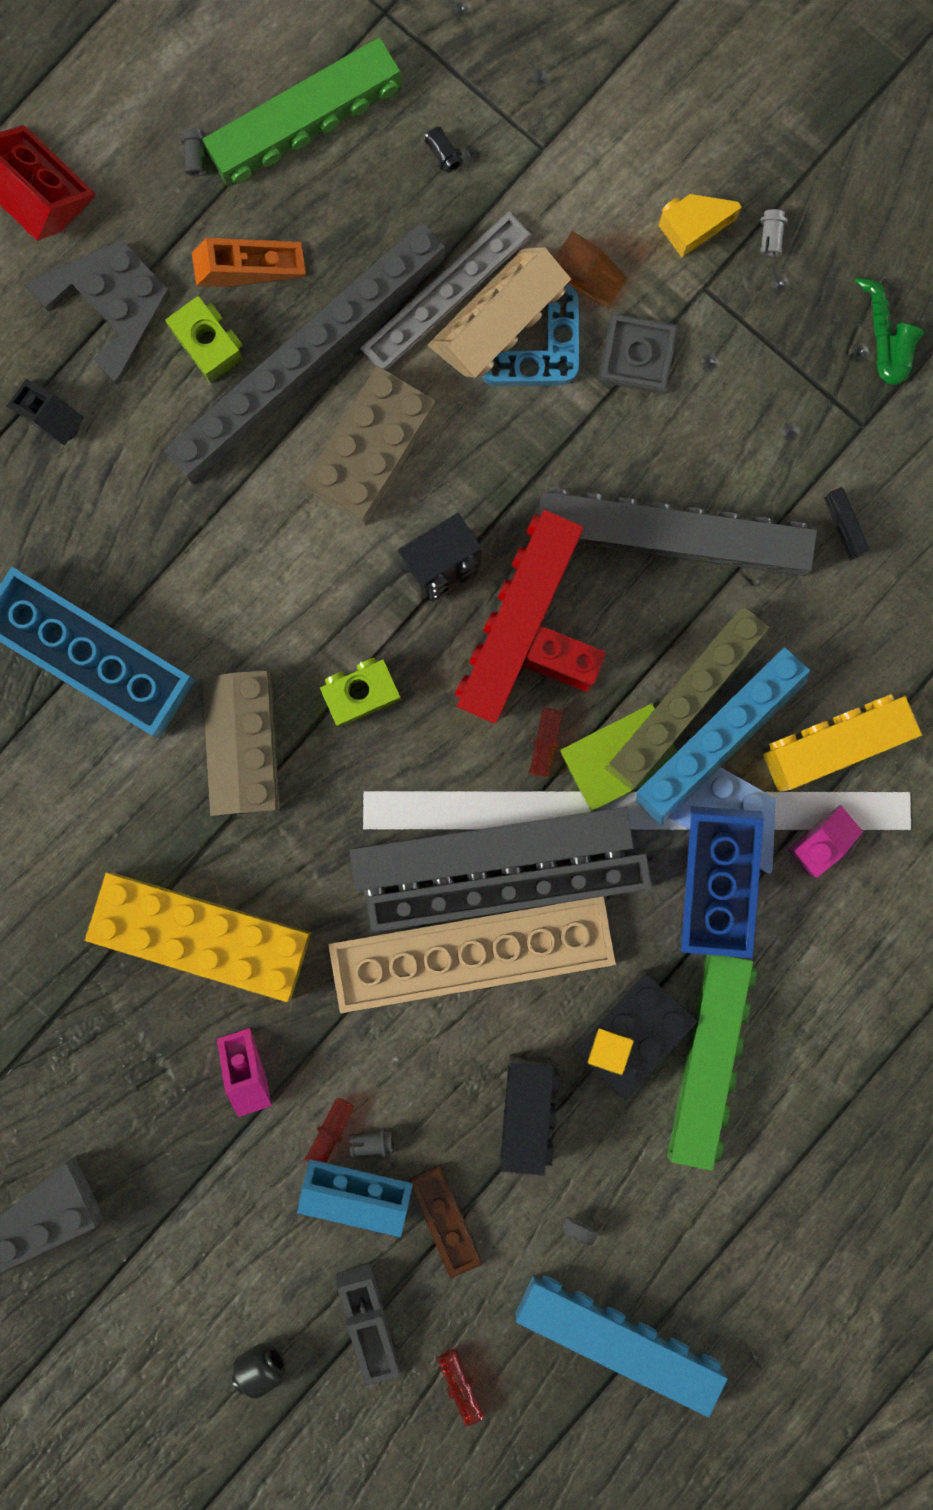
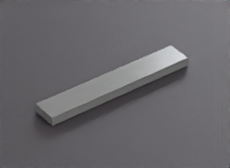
M510 211L507 212L360 348L361 352L375 367L377 365L387 372L390 371L532 240L533 235Z

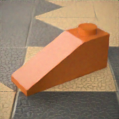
M205 238L192 252L196 286L233 287L302 278L306 275L301 242Z

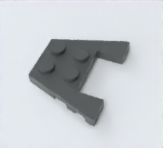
M123 240L25 284L26 288L48 311L73 288H76L119 334L114 341L94 358L95 362L116 384L122 380L123 372L130 359H133L136 355L139 343L146 331L150 330L170 294L168 288Z

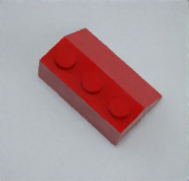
M25 125L0 132V206L37 241L60 233L94 199L96 193Z

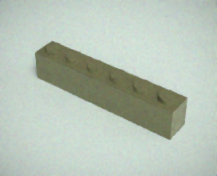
M742 606L605 769L632 791L770 627L746 607Z

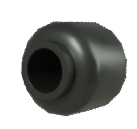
M260 1343L238 1356L233 1363L232 1376L233 1385L236 1390L242 1394L244 1393L249 1398L258 1399L281 1385L286 1369L283 1355L277 1348Z

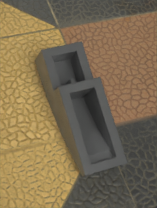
M371 1264L338 1272L337 1290L347 1318V1328L365 1385L368 1386L400 1377L389 1327Z

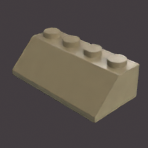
M266 670L228 673L203 678L210 816L280 812L272 675Z

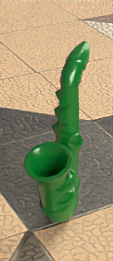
M856 278L855 283L862 290L871 293L874 335L877 342L876 366L879 377L887 384H900L908 378L913 368L915 347L920 338L925 335V332L914 325L898 323L896 325L897 334L893 336L891 333L892 323L888 319L890 317V312L887 308L889 302L885 297L886 292L883 285L871 279Z

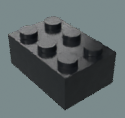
M459 512L397 550L401 568L422 602L428 598L434 602L449 592L447 588L449 585L457 580L461 584L467 582L478 574L477 569L481 566L482 548Z
M640 971L571 1048L588 1064V1058L598 1028L632 1039L633 1044L622 1075L588 1064L616 1092L627 1100L698 1021L645 972Z
M509 1055L500 1154L502 1172L545 1176L546 1165L552 1166L554 1144H552V1138H548L549 1129L555 1130L557 1108H555V1103H551L552 1093L558 1094L560 1072H558V1068H554L551 1058Z

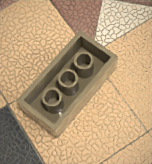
M376 365L305 479L304 484L307 491L366 526L436 413V400Z

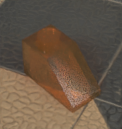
M574 231L570 233L554 258L571 278L568 282L570 285L607 308H610L628 279L601 248Z

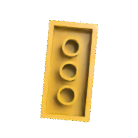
M892 694L865 704L864 706L867 711L864 713L858 707L834 717L833 721L835 724L829 726L828 721H824L802 730L803 738L797 740L795 734L770 743L771 751L762 755L777 791L782 792L794 789L922 736L906 696L895 700Z

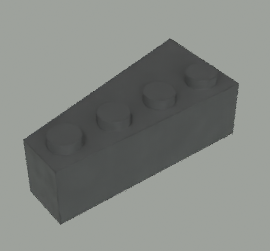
M76 1156L67 1161L0 1216V1273L96 1228L104 1220Z

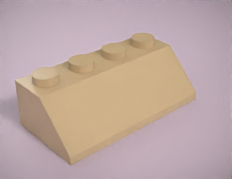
M545 247L521 249L443 328L428 346L462 375L473 378L477 376L482 377L493 367L494 362L492 360L501 351L504 353L518 341L516 336L524 327L529 328L533 326L542 316L540 311L548 303L552 304L562 297L566 291L564 286L571 278Z

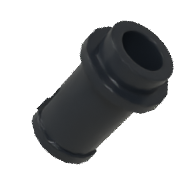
M441 126L434 127L425 134L423 141L438 159L440 170L451 173L462 165V152L460 149L453 147Z

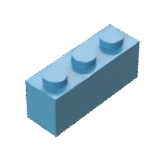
M309 1160L297 1213L401 1237L413 1183Z

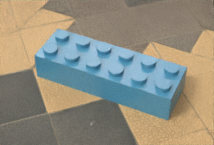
M11 567L1 582V643L151 736L158 739L161 738L196 682L195 679L17 569Z

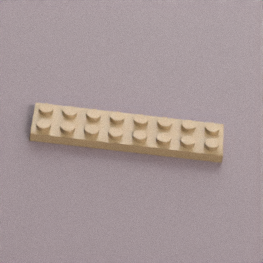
M604 896L328 944L340 1013L616 965Z

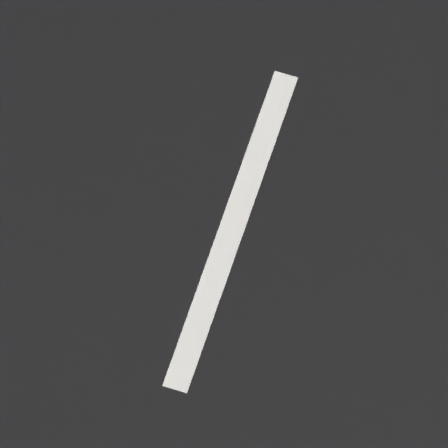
M363 791V829H486L590 813L581 792ZM629 792L592 811L627 807L631 830H688L671 819H668L661 826L636 802L637 792ZM766 792L776 798L774 830H810L839 805L846 810L861 830H911L910 792Z

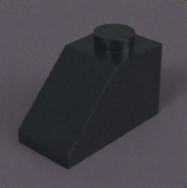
M27 379L6 406L64 446L68 440H71L78 433L80 424L84 419L81 414L57 395Z

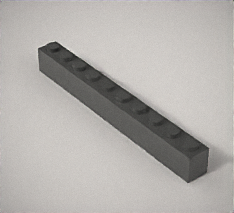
M420 222L163 451L171 462L193 485L445 261V246L423 222Z

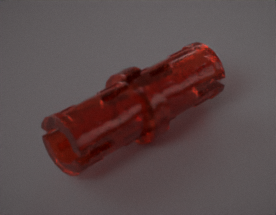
M456 1349L442 1353L436 1358V1361L439 1363L447 1382V1394L450 1398L454 1399L464 1426L474 1425L485 1417L472 1389L475 1386L471 1377H467Z

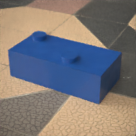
M691 806L681 936L682 953L753 958L764 822L762 811Z

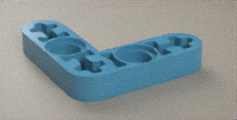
M569 284L564 286L566 289L564 293L566 300H572V302H568L566 305V317L559 318L560 305L558 302L547 304V351H506L504 353L501 351L492 361H498L499 367L508 368L510 367L509 360H515V377H509L510 370H500L499 376H492V372L489 370L481 377L484 382L493 386H563L575 380L579 369L578 294ZM560 326L569 328L573 335L572 339L567 343L556 341L553 336L556 328ZM525 360H533L539 366L538 373L532 377L524 376L519 369L521 363ZM544 360H549L548 367H558L560 361L563 360L566 361L568 367L573 368L568 370L566 376L560 375V370L549 369V377H543Z

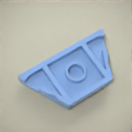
M719 768L669 819L689 830L691 806L762 811L764 822L760 870L771 874L773 870L776 798L725 769Z

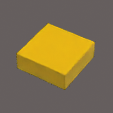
M598 1028L588 1058V1064L622 1075L633 1040Z

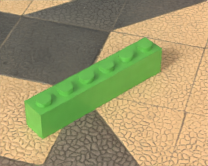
M378 37L204 137L202 140L205 149L227 186L232 183H242L258 168L262 166L269 167L280 160L281 155L291 149L298 150L303 148L310 142L312 137L321 132H331L345 118L351 115L358 116L365 112L371 103L380 98L384 100L393 96L399 87L402 86L400 70L381 38Z
M706 955L694 1015L698 1022L692 1027L667 1154L671 1163L713 1171L714 1162H720L723 1141H719L721 1127H727L730 1115V1107L725 1105L728 1092L733 1093L737 1078V1073L733 1072L732 1069L734 1059L740 1058L743 1048V1037H739L741 1023H747L750 1012V1003L746 1002L748 989L754 988L757 969L752 968L753 961L731 956Z

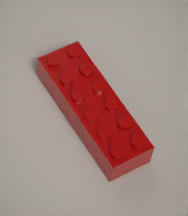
M543 510L541 516L534 514L526 532L532 536L527 548L520 546L512 564L513 567L517 568L513 580H505L497 599L503 601L499 612H491L483 629V632L488 633V637L484 644L479 643L476 645L468 663L474 666L470 676L465 674L462 677L454 696L460 698L457 704L458 708L491 723H497L584 530L583 526L547 510Z

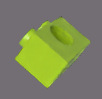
M197 296L165 319V321L211 384L243 360L239 348L243 345L231 329L225 332L219 324V321L223 318L211 302L205 305L201 298ZM206 332L216 334L214 340L209 344L199 342L201 335Z
M375 657L356 665L358 669L356 672L345 676L344 672H339L324 680L326 685L320 687V690L338 728L401 701V697L383 659L377 662ZM357 682H364L369 686V693L362 700H355L350 695L351 687Z

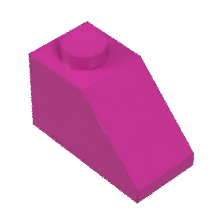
M839 805L787 848V850L809 876L818 878L846 854L863 831L846 810Z
M248 1028L218 1038L217 1044L225 1093L237 1116L240 1117L272 1106L267 1078L251 1029Z

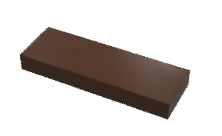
M441 1165L409 1178L408 1182L413 1183L412 1191L450 1279L483 1265Z

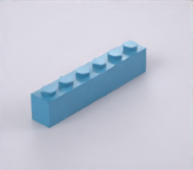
M784 647L637 791L636 802L662 826L806 684L810 669Z
M533 1275L515 1312L516 1323L708 1418L710 1417L728 1379L723 1368H721V1362L707 1354H702L700 1358L688 1352L690 1348L677 1339L670 1338L668 1342L658 1337V1332L644 1323L639 1322L637 1326L625 1321L626 1316L612 1307H607L606 1310H603L593 1305L594 1300L579 1291H575L573 1295L561 1289L562 1284L549 1276L544 1275L540 1279Z

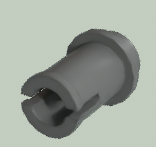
M187 129L181 138V143L185 146V174H189V176H203L207 174L205 146L202 140L206 136L201 129Z
M381 1129L380 1133L350 1134L349 1144L364 1143V1146L349 1147L351 1157L382 1154L384 1158L387 1157V1154L394 1153L393 1133L386 1132L385 1129Z

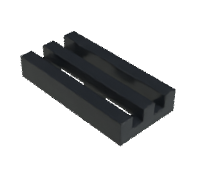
M840 487L830 491L824 497V501L851 561L868 552L869 546L844 488Z

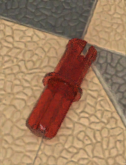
M544 708L542 710L537 738L532 741L535 743L529 774L550 778L555 747L559 748V744L556 743L562 711L552 708Z
M337 1098L323 1125H318L317 1130L319 1133L304 1158L308 1163L309 1160L326 1163L337 1141H342L341 1133L354 1110V1106L347 1100Z

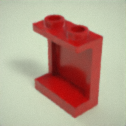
M540 626L524 668L588 693L590 686L596 680L606 652Z

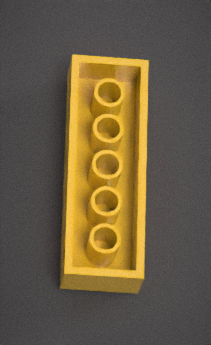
M106 873L85 941L289 1002L294 993L312 932L117 873Z

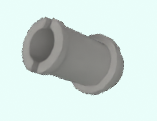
M766 210L764 216L760 219V223L763 224L760 254L774 256V252H776L775 255L780 256L783 251L784 226L787 225L788 219L785 218V212L782 210Z

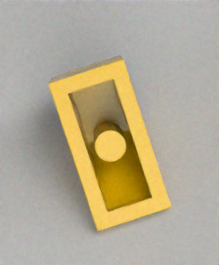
M689 194L682 200L677 197L663 207V213L658 226L683 258L737 220L742 207L736 201Z

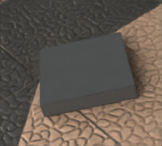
M611 313L598 382L665 394L678 325Z

